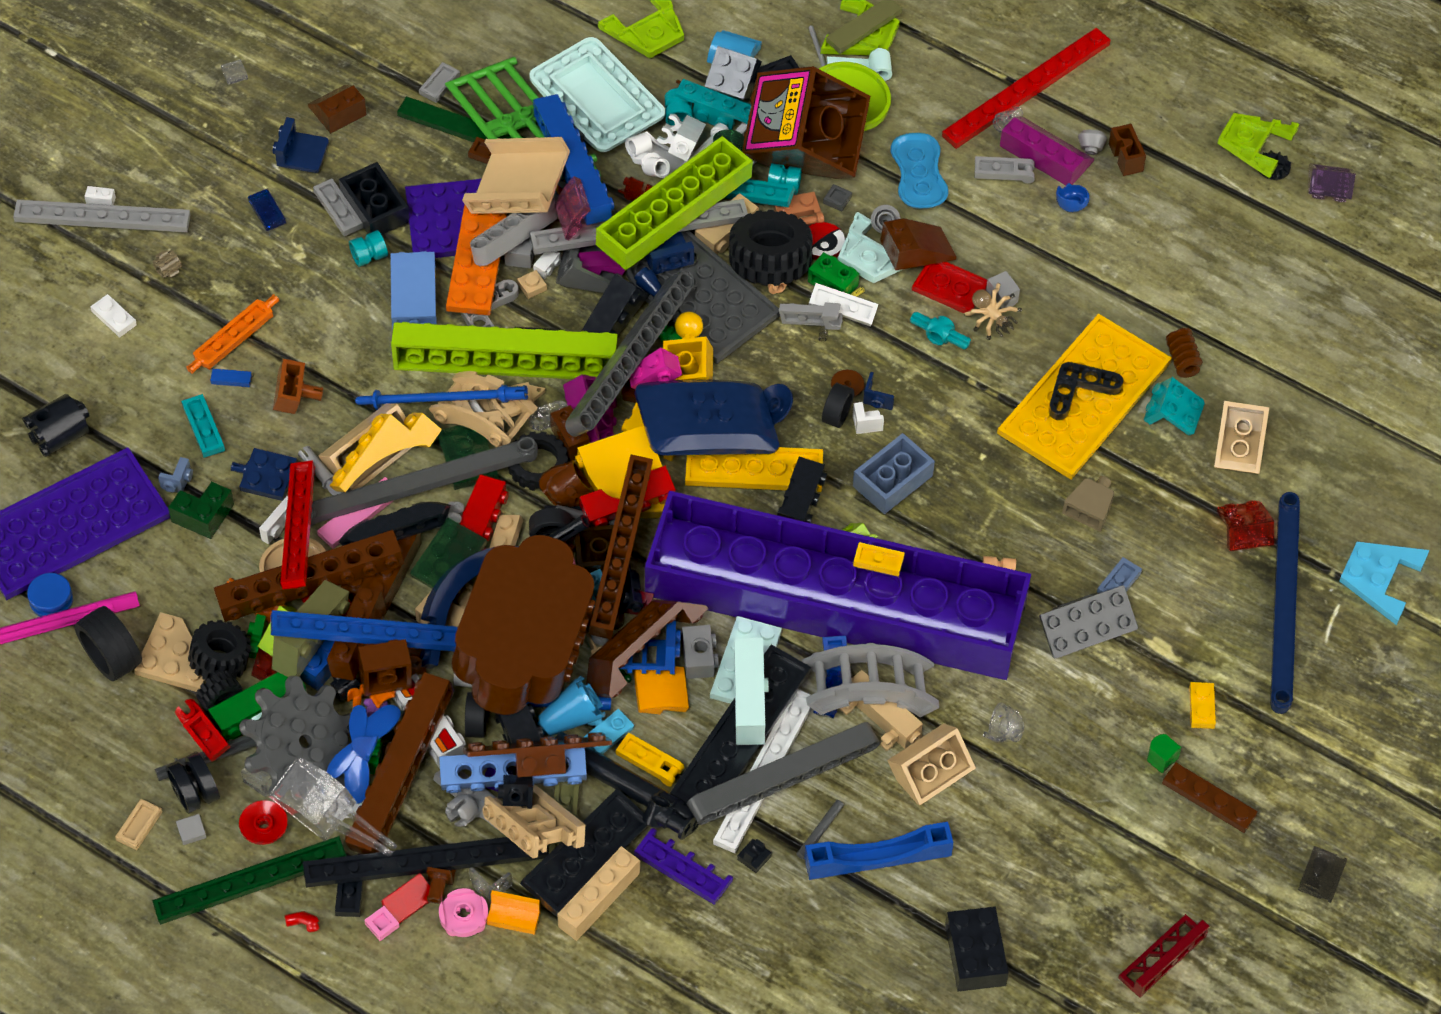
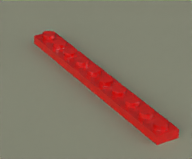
M1096 27L943 130L942 137L955 149L959 148L1108 47L1111 40Z

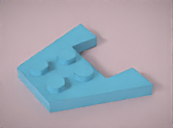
M1356 542L1341 575L1340 582L1397 625L1406 603L1385 595L1398 564L1421 572L1429 550Z

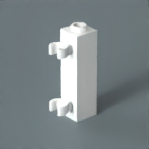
M670 114L669 119H672L675 125L671 126L666 123L662 131L666 132L668 137L663 138L659 136L657 141L661 144H671L668 153L688 161L706 124L688 115L682 122L677 115Z

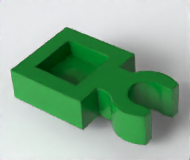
M257 614L255 622H250L247 632V635L251 636L249 658L256 659L259 649L257 646L261 640L266 618L264 615Z
M378 739L372 756L368 761L370 774L375 775L378 764L383 761L384 753L381 739Z

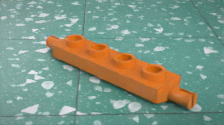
M273 294L265 302L258 299L255 300L193 352L195 360L186 366L187 370L191 374L201 366L210 370L273 317L271 308L280 301L279 298Z

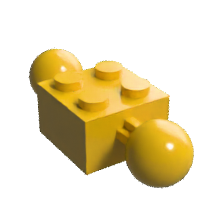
M684 312L678 316L675 322V330L682 339L663 341V349L678 356L682 375L675 380H713V347L707 337H698L703 330V321L694 312Z

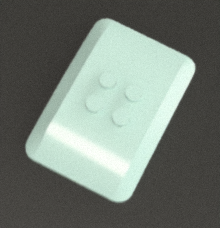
M585 38L530 71V81L543 97L558 94L561 102H565L567 114L572 116L574 126L585 135L584 140L597 151L607 152L625 142L627 138L633 137L661 121L665 116L663 105L597 38Z

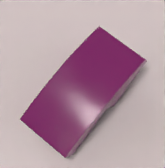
M603 251L582 252L578 254V258L582 261L581 267L597 275H600L602 270L623 275L625 271Z

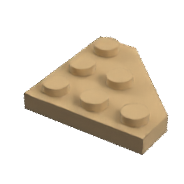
M160 612L142 651V662L134 669L135 675L197 692L198 689H202L200 686L202 683L206 684V681L202 679L201 675L197 676L194 673L195 669L190 667L188 655L192 636L182 618Z

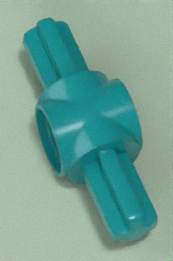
M914 312L910 318L912 324L926 330L927 338L936 345L950 342L962 349H967L971 343L969 337L955 331L954 323L945 316L931 319L919 312Z

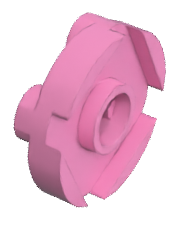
M466 888L451 891L443 903L441 902L439 906V919L448 935L469 937L484 930L488 917V906L486 900L482 896L480 897L478 894H475V891ZM462 908H465L466 912H470L466 917L457 915L461 912Z

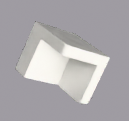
M863 402L853 404V420L856 434L883 431L884 417L880 415L878 410L864 412Z

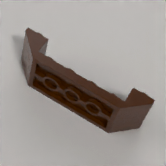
M653 599L620 629L611 640L609 639L589 658L586 685L590 684L598 697L614 698L622 692V688L628 684L618 668L625 666L633 654L640 652L645 647L644 644L658 636L666 624L673 621L694 624L702 619V614L708 610V607L700 604Z

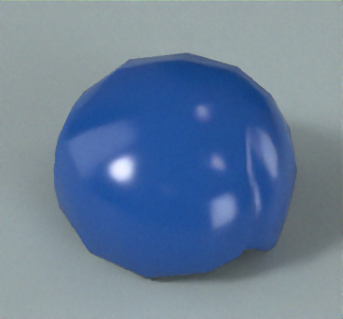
M1067 183L1062 189L1061 186L1057 187L1056 200L1060 208L1066 212H1078L1088 205L1089 193L1083 186Z

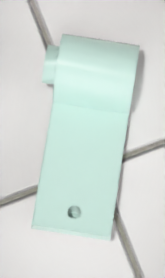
M877 48L872 51L868 59L827 56V64L853 62L872 69L884 81L892 77L890 53L883 48Z

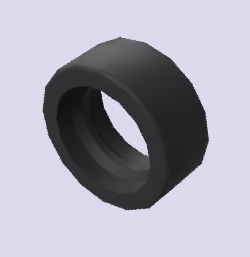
M839 383L833 385L824 405L822 422L837 428L843 425L853 401V388Z
M545 508L536 511L529 519L530 537L554 533L572 522L571 514L560 508ZM547 526H559L557 528H543Z
M468 692L465 704V737L484 738L487 710L481 708L475 702L472 692Z

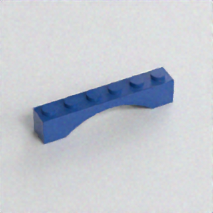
M942 822L924 825L905 835L880 842L841 844L828 841L805 845L804 860L809 880L950 857L952 856L954 842L949 823Z

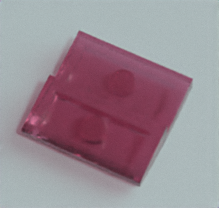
M575 176L561 191L555 207L564 237L568 241L583 227L581 219L591 211L581 179Z

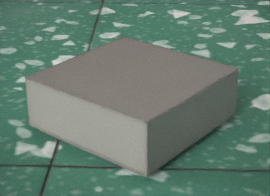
M199 814L176 821L183 845L207 838Z

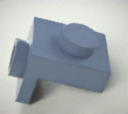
M180 457L173 475L159 474L158 478L162 489L171 493L179 492L180 490L184 491L187 482H190L193 476V469L190 467L189 459Z

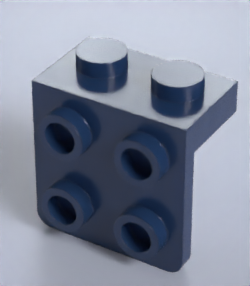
M286 117L284 125H281L279 128L278 142L275 141L273 145V154L276 156L277 166L312 173L319 172L329 145L328 138L296 132L295 119Z

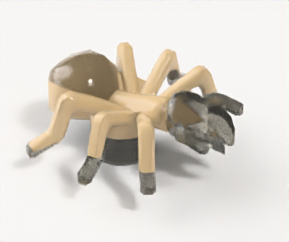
M997 283L992 291V299L987 291L983 289L977 290L973 294L972 301L980 309H972L964 313L965 316H971L974 313L984 314L983 317L977 320L976 326L973 328L974 332L980 328V324L984 320L990 319L986 327L987 340H991V326L994 320H996L997 324L996 331L1001 337H1003V334L999 329L1007 334H1010L1007 327L1014 330L1013 324L1009 321L1010 319L1015 324L1018 323L1012 316H1001V313L1022 311L1021 307L1016 308L1012 306L1001 309L1000 306L1006 300L1014 298L1015 294L1012 293L1009 296H1004L997 303L996 294L999 292L1000 283Z

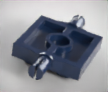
M254 448L246 465L232 462L231 471L243 473L239 486L240 491L283 501L289 487L290 463H297L298 460L294 457Z

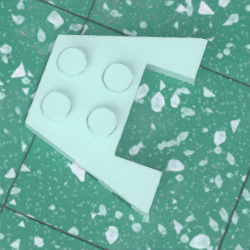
M857 212L838 260L848 267H853L859 272L861 277L872 283L901 271L895 270L883 245L864 235L872 228L871 219Z

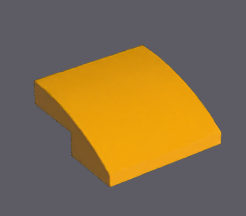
M675 666V674H670V670H661L660 674H656V670H646V674H642V670H634L639 713L660 715L663 710L686 712L688 710L689 704L684 667Z

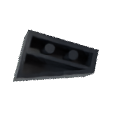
M615 274L581 331L591 333L608 332L617 334L618 339L619 334L650 294Z
M798 457L790 478V484L784 494L783 504L779 507L777 516L811 523L813 515L810 514L812 506H817L820 494L817 493L819 485L824 486L828 474L824 472L825 464Z
M530 703L526 704L521 711L515 714H495L494 720L496 724H501L504 731L502 736L509 744L516 743V739L530 738L533 742H538L540 737H544L540 725L536 726L533 720L535 713Z

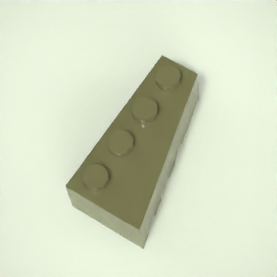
M324 580L297 612L332 616L345 615L350 607V602H348L349 591ZM274 636L272 669L287 677H299L325 640Z

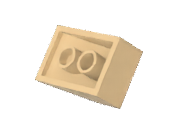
M1224 401L1214 468L1254 474L1260 473L1269 407Z

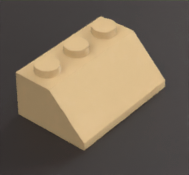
M944 723L887 760L897 782L919 806L976 769L958 728Z

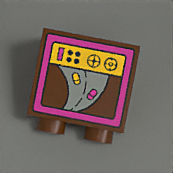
M814 66L757 73L755 88L751 95V109L747 129L743 135L742 152L750 159L769 168L771 163L784 165L785 169H788L789 166L802 168L803 174L833 179L855 178L871 96Z

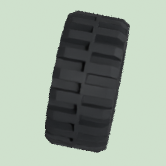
M760 210L754 214H746L744 218L741 217L737 220L730 230L729 263L736 274H739L744 280L748 279L751 283H761L764 286H768V284H773L774 286H780L781 283L789 284L793 280L800 279L811 266L813 244L811 229L801 218L798 219L794 214H786L785 211L775 212L774 210L762 212Z

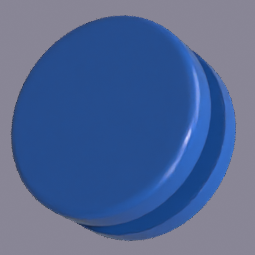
M57 573L39 575L30 583L27 590L30 607L40 617L70 609L73 602V594L68 580Z

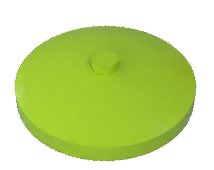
M834 62L819 68L871 96L864 131L878 126L886 118L891 104V93L888 85L878 73L864 65L853 62Z

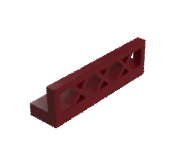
M1185 914L1119 975L1118 979L1141 998L1207 937L1210 926L1204 920L1196 924ZM1184 924L1192 929L1185 936H1179V929ZM1165 941L1176 942L1168 952L1163 951L1162 944ZM1148 957H1159L1155 964L1151 967H1146V959ZM1132 972H1143V975L1135 983L1127 977Z

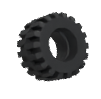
M217 620V622L208 621L207 625L201 624L192 636L188 655L191 669H195L194 673L197 676L201 675L203 680L212 679V675L217 674L218 676L219 672L222 671L224 673L229 671L235 678H240L247 667L251 650L250 638H247L245 631H241L240 626H234L229 621L225 623L222 620ZM213 650H220V651H223V652H225V653H218V652H215V651H213Z

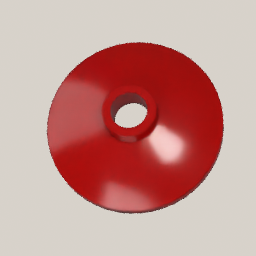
M268 800L256 801L248 805L239 818V828L243 837L249 842L258 845H266L277 841L283 836L288 825L285 810L279 804ZM263 824L268 825L266 828H260Z

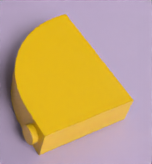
M644 425L578 447L577 456H575L578 468H583L593 490L602 489L607 495L620 499L630 454L653 459L651 470L662 467L658 454L652 451ZM656 503L651 505L650 509L641 512L640 518L661 517L665 504Z

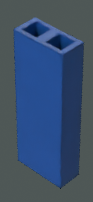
M212 369L210 382L214 385L250 387L252 372Z

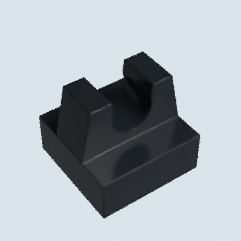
M752 839L737 855V860L757 873L771 858L772 852L766 849L765 844L760 840L756 839L755 841Z

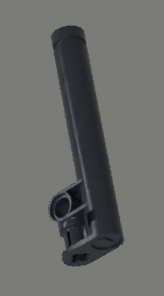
M560 732L557 734L555 738L558 740L564 739V735L567 734L564 732ZM585 747L586 773L615 790L618 788L624 795L647 807L642 818L644 823L654 828H669L678 834L680 840L685 839L698 828L699 824L687 806V802L594 749Z

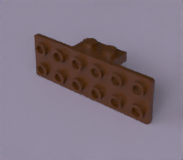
M602 732L588 733L586 738H582L578 734L564 735L562 740H558L554 736L540 737L538 742H533L530 738L516 739V743L509 744L507 740L492 741V745L485 746L483 742L468 743V747L463 748V753L467 757L515 753L517 777L566 773L565 749L612 745V740L603 735Z

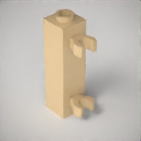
M863 670L851 678L852 683L869 682V676ZM862 700L849 702V706L839 708L845 715H848L856 706L886 733L881 737L883 742L880 746L886 751L890 750L896 742L905 749L922 737L923 723L906 708L897 707V703L886 701L884 705L864 704Z

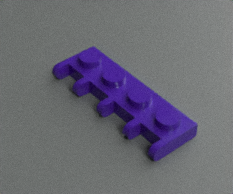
M652 828L634 850V856L715 905L734 877L728 875L725 880L712 873L715 865L709 864L705 869L692 861L695 853L690 851L687 856L682 855L673 849L674 840L670 839L664 844L655 838L657 830Z

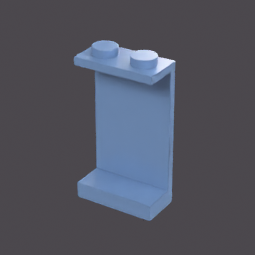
M435 252L391 253L392 329L394 322L431 323L437 325Z

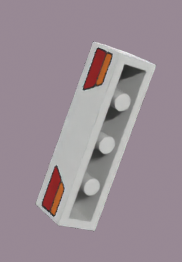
M417 674L411 676L412 688L395 692L396 696L393 700L399 709L403 710V715L405 714L406 703L412 699L415 693V684L419 679ZM444 714L427 749L439 769V756L465 755L463 748L466 745L461 733L456 734L451 718L448 715L444 716Z

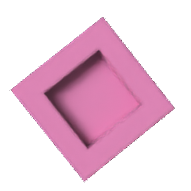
M385 906L364 920L365 925L379 941L399 928V922Z

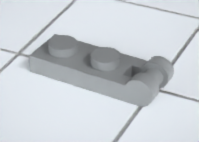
M975 156L974 178L1019 180L1028 184L1035 180V174L1032 172L1035 168V163L1032 159Z

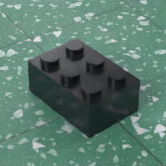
M378 162L339 179L341 192L362 221L363 228L367 234L378 230L383 235L409 223L408 205Z
M996 906L947 912L945 928L957 992L1006 986L1009 972Z

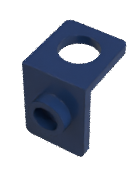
M870 372L864 390L863 404L892 410L894 395L871 390L874 372Z

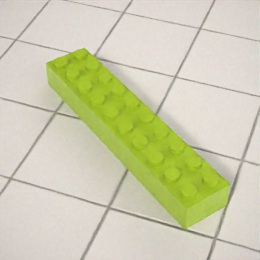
M394 322L391 348L394 370L442 373L475 371L481 375L574 379L582 374L597 377L617 350L618 339L617 334L608 332L591 333L587 331L571 332L565 330L499 328L495 326L477 327L474 325L455 326L452 324L436 325L431 323Z

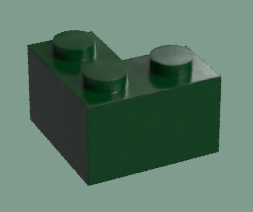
M212 481L201 498L180 490L168 507L171 522L212 539L234 506L232 490Z

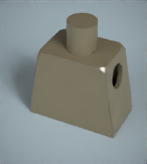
M1100 476L1097 482L1088 478L1084 479L1064 501L1062 514L1101 532L1114 497V491L1109 489L1111 485L1110 479L1105 476Z

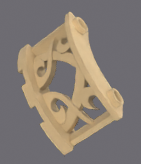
M464 371L454 375L452 378L454 384L447 392L498 390L501 385H504L505 381L491 375L482 377L475 371ZM528 398L527 400H509L507 403H502L499 399H492V405L496 411L474 412L468 400L439 401L438 404L431 405L429 410L441 424L465 426L484 436L495 447H500L511 443L513 437L538 407ZM518 415L519 418L514 423L511 417ZM503 420H505L507 424L510 426V429L506 434L503 432Z

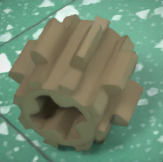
M163 250L155 255L156 259L153 261V266L162 278H172L179 273L178 269L182 265L174 251Z

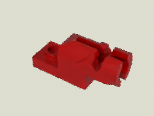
M187 699L185 703L191 712L186 714L178 706L175 714L209 760L213 762L231 746L194 699Z

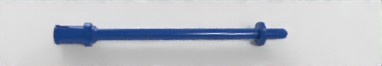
M501 385L498 390L381 395L380 390H375L373 396L356 397L355 403L357 405H373L375 410H378L382 404L479 399H499L502 403H507L509 400H527L528 395L525 394H528V388L526 385L513 387Z

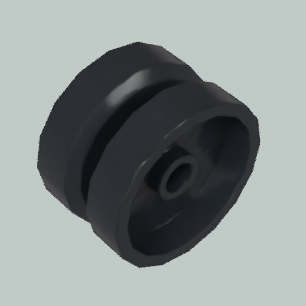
M197 751L185 757L186 769L178 761L165 767L172 789L188 814L200 809L201 801L199 796L207 804L220 799L216 783L205 761Z

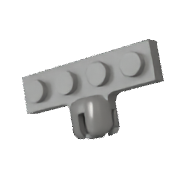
M439 770L435 773L433 780L441 786ZM460 771L458 774L462 779L469 778L463 771ZM471 788L461 789V792L450 793L455 798L447 803L445 813L450 822H454L460 817L461 819L454 823V825L464 827L475 818L480 817L486 820L483 816L485 797H496L486 789L483 791H471Z

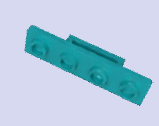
M682 79L675 92V96L694 103L693 118L714 126L718 123L725 124L729 132L734 127L735 119L748 124L750 104Z

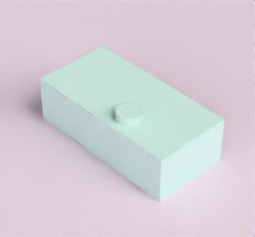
M763 637L734 638L736 745H765L764 692H769L768 678H764Z

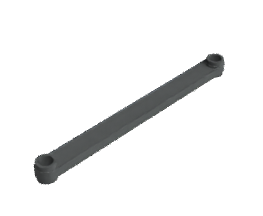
M523 437L517 442L313 501L310 527L325 520L522 462H532L538 456L537 444L531 437Z

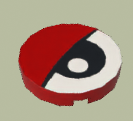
M827 222L810 225L809 228L813 235L812 259L817 260L823 252L837 258L845 241L841 229Z

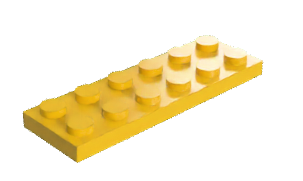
M779 447L772 454L687 455L685 486L787 490L798 457L800 456L823 464V449ZM819 485V488H818V491H817V492H821V491H822V486H821V485Z

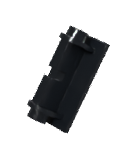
M630 564L620 601L621 614L627 609L637 613L643 607L642 595L639 593L641 590L640 576L636 570H631Z

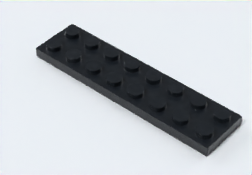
M772 644L764 654V678H768L769 692H764L765 739L811 672L809 665ZM735 698L670 792L685 802H688L690 798L703 791L741 776L761 746L736 745Z

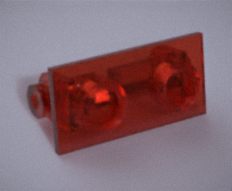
M630 176L629 178L625 177L623 181L625 188L618 189V192L623 193L624 198L634 201L653 186L647 184L644 191L642 189L645 182Z

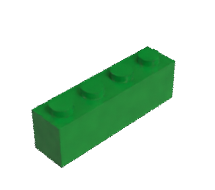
M277 672L208 709L210 720L220 731L224 739L227 741L241 735L239 729L240 722L246 718L252 719L262 712L260 705L255 700L257 690L266 688L275 696L283 697L286 692L285 681L288 677Z

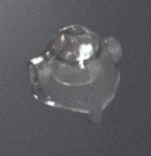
M998 703L991 717L988 733L984 732L983 736L996 743L1017 742L1022 738L1024 731L1023 718L1018 714L1017 710L1004 703ZM1001 716H1005L1000 722L999 718Z

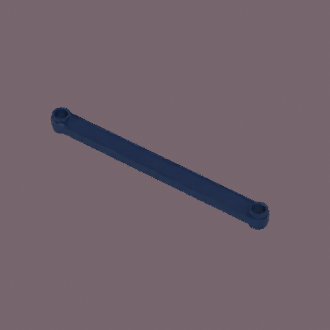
M1293 492L1284 493L1280 497L1278 504L1270 690L1271 709L1278 714L1286 713L1293 701L1300 500L1298 495Z

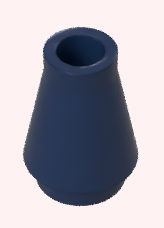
M647 267L641 269L634 277L636 285L653 297L662 287L652 269L649 270Z

